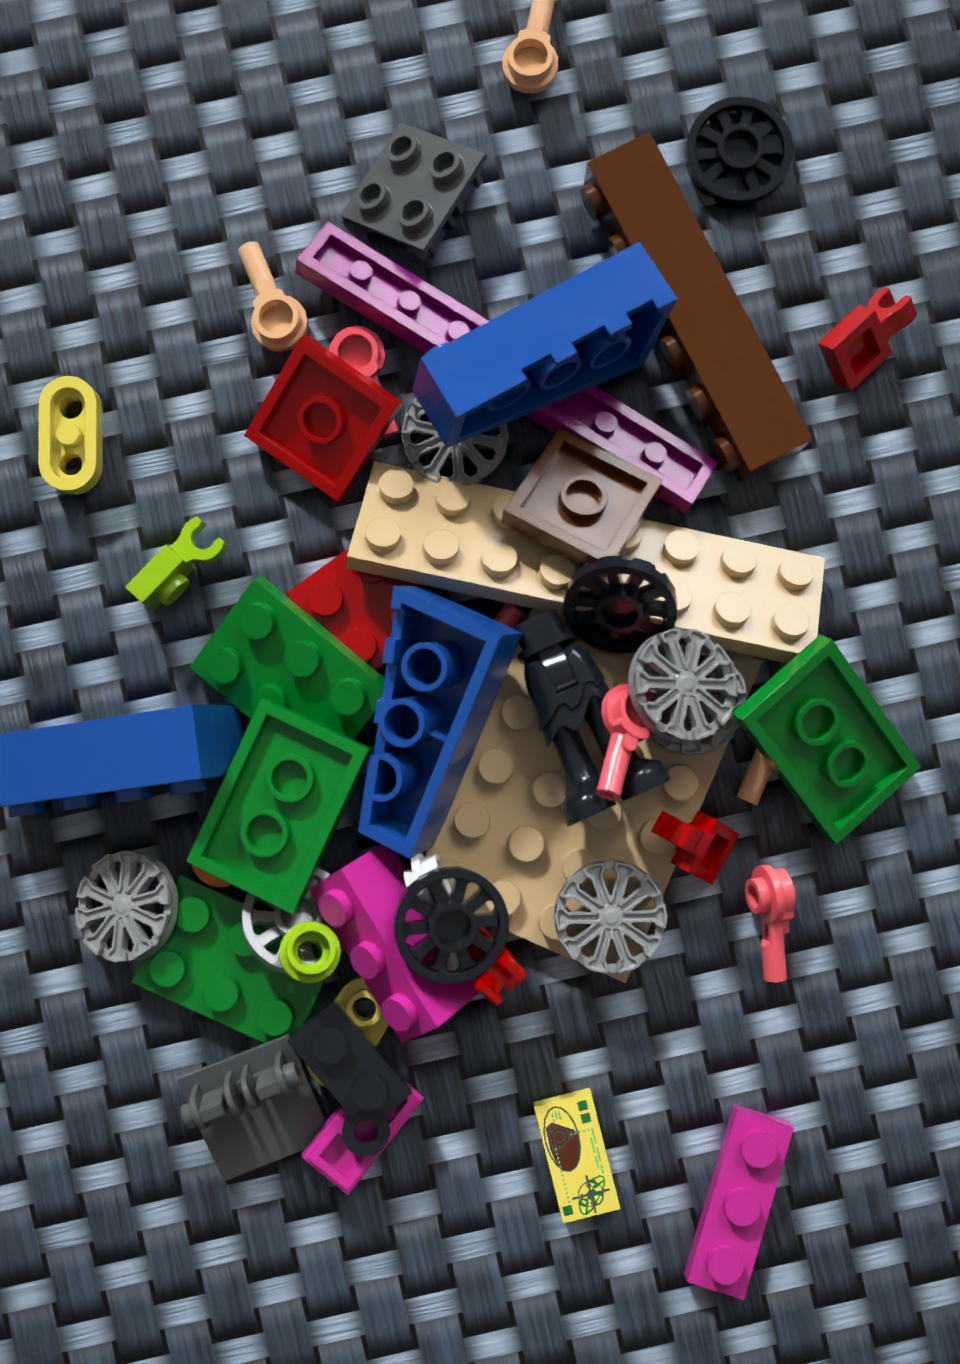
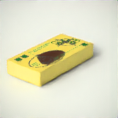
M590 1088L533 1102L563 1224L621 1209Z

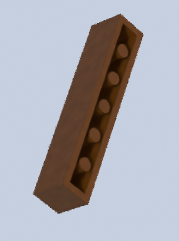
M650 131L587 162L584 185L580 189L581 198L589 216L594 221L601 219L610 236L607 238V247L610 255L613 256L641 242L678 298L660 332L663 337L659 341L660 348L669 367L673 371L680 369L690 388L686 390V397L692 412L699 421L707 420L717 439L713 441V449L723 469L726 472L733 470L740 483L799 453L813 438Z

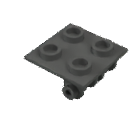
M400 122L340 216L344 220L407 245L404 251L406 255L413 261L424 264L427 258L433 259L438 253L437 247L446 235L442 228L452 230L456 225L451 214L461 216L465 211L464 205L475 188L481 186L483 179L480 175L484 170L483 163L487 159L486 153Z
M289 1034L177 1078L187 1101L186 1104L181 1105V1115L184 1124L188 1129L198 1126L223 1181L304 1150L327 1121L298 1054L287 1042L290 1037Z

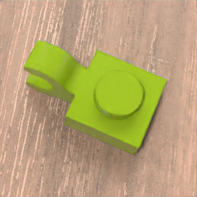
M195 517L184 525L178 539L171 546L166 544L125 588L141 603L151 608L157 609L161 603L168 606L176 601L188 588L190 581L186 577L195 569L192 565L199 562L213 563L218 561L226 553L228 544L219 537L209 548L199 549L196 545V538L205 529L207 524L199 517Z

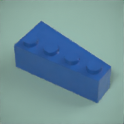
M638 242L459 338L433 347L420 358L412 391L446 448L642 367L678 298L641 242Z
M393 586L390 608L394 609L391 637L385 640L382 663H387L382 699H377L374 723H378L374 754L369 755L358 832L411 859L418 853L433 847L446 821L523 633L421 586Z
M187 705L0 734V807L8 806L10 818L46 813L45 801L61 799L62 810L98 806L97 794L114 792L115 803L152 798L151 787L169 784L170 795L207 791L206 779L225 777L246 732L244 713L234 705Z

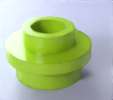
M314 921L302 922L293 926L283 937L279 948V960L285 973L293 980L305 984L318 983L328 978L336 969L341 955L340 943L335 933L326 925ZM305 943L316 945L320 950L319 961L314 964L304 963L299 958L298 948Z

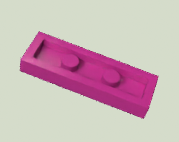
M733 1104L685 1267L684 1276L687 1283L738 1299H745L794 1130V1126L790 1121Z

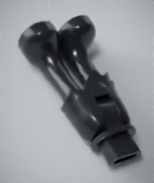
M552 609L516 625L513 629L523 633L519 641L522 652L517 655V658L521 664H524L525 684L538 717L539 732L543 731L546 747L553 741L566 774L569 791L560 806L564 821L567 826H570L616 805L615 801L601 798L596 794L600 775L578 730L585 716L605 760L611 735L604 725L601 708L602 701L610 688L605 683V677L591 654L579 642L574 641L576 635L573 630L565 631L556 609ZM633 750L619 799L620 802L671 780L666 767L659 760L641 758Z

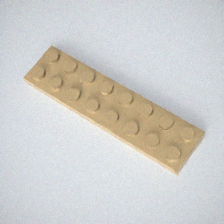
M374 461L348 550L347 569L541 611L556 609L557 614L564 615L563 603L567 586L572 579V575L582 565L501 523L503 509L515 491L473 482L469 485H463L462 482H449L450 477L441 476L439 483H434L419 474L417 470ZM642 519L620 556H623L622 559L633 560V557L651 562L656 566L655 569L661 574L663 572L667 574L676 589L678 602L677 619L673 628L697 629L710 636L709 639L715 644L718 643L723 650L788 663L818 635L825 558L646 519ZM621 574L623 583L626 582L629 575ZM599 576L608 583L607 577ZM643 580V582H642V584L640 585V587H642V586H644V585H647V584H650V583L647 582V581H645V580ZM581 587V588H580L581 590H588V591H590V590H589L588 588H586V587ZM659 597V598L654 599V600L665 601V599H664L663 597ZM583 606L575 607V610L580 612L594 609ZM650 616L651 621L655 624H662L664 620L662 617ZM639 627L635 629V631L646 633Z

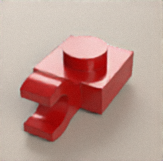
M885 287L870 298L867 307L859 304L818 342L837 385L852 391L892 354L887 340L899 330L907 327L917 316L910 296L905 295L895 304L890 289Z
M662 810L651 830L654 834L676 845L677 851L670 863L711 885L716 880L739 836V833L699 810L693 821L689 824Z
M485 927L478 928L477 932L487 938L493 937ZM473 944L467 947L471 959L478 961L483 956L482 950ZM504 947L496 962L484 973L477 976L475 988L494 1006H498L503 1001L500 996L502 987L504 986L510 992L519 982L521 983L525 979L527 974L515 956Z

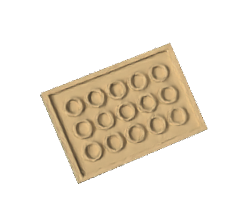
M532 609L528 620L546 611ZM558 614L565 631L571 630L565 620V616ZM593 622L586 626L592 628L594 626H599V623ZM636 631V632L640 633L641 636L647 634V633H643V632ZM611 632L612 638H620L621 633ZM576 636L574 641L579 642L591 654L604 675V681L610 688L609 690L621 684H628L629 668L635 653L620 654L599 650L586 644ZM679 640V644H686L685 641ZM518 644L446 821L433 847L427 850L425 857L437 853L444 867L460 866L484 876L496 887L504 899L509 916L510 933L574 960L562 946L554 923L555 902L565 881L576 870L586 864L599 860H619L643 870L653 879L662 895H664L676 865L670 862L677 850L676 845L654 834L651 830L662 810L686 824L693 821L697 811L701 808L728 742L713 751L696 755L671 752L656 744L650 737L637 743L634 749L641 758L661 761L666 767L671 780L625 801L615 800L616 805L567 826L560 806L569 791L566 774L553 741L546 747L543 731L539 732L538 717L525 684L524 664H521L517 658V655L522 652ZM657 646L659 653L664 651L663 646ZM724 650L742 675L748 697L763 661L750 655ZM700 655L698 664L707 657ZM654 671L651 676H656L658 672ZM720 696L714 697L717 701L720 700ZM736 697L733 700V705L736 704ZM670 713L662 714L660 721L666 724ZM584 716L578 730L599 775H601L604 758ZM728 720L720 728L725 730L726 727L729 725L730 720ZM710 736L704 739H700L698 741L701 744L707 743L710 741ZM610 869L605 870L603 873V879L608 891H612L616 878V872ZM634 876L628 879L624 897L640 886V880ZM586 877L579 882L580 889L592 897L596 895L590 878ZM449 878V882H450V886H451V890H452L454 878ZM471 882L467 885L463 902L478 890V884ZM648 896L636 905L633 910L653 909L655 906L653 897ZM574 898L566 900L565 909L567 911H586L587 907ZM487 901L474 914L491 912L494 909L493 902ZM652 922L633 923V925L647 934ZM569 924L566 927L567 936L575 937L588 927V924ZM624 935L630 955L635 956L639 953L642 945L629 936ZM598 936L581 948L582 954L587 957L593 955ZM613 940L609 944L605 958L606 963H614L619 959ZM631 971L603 974L626 983Z

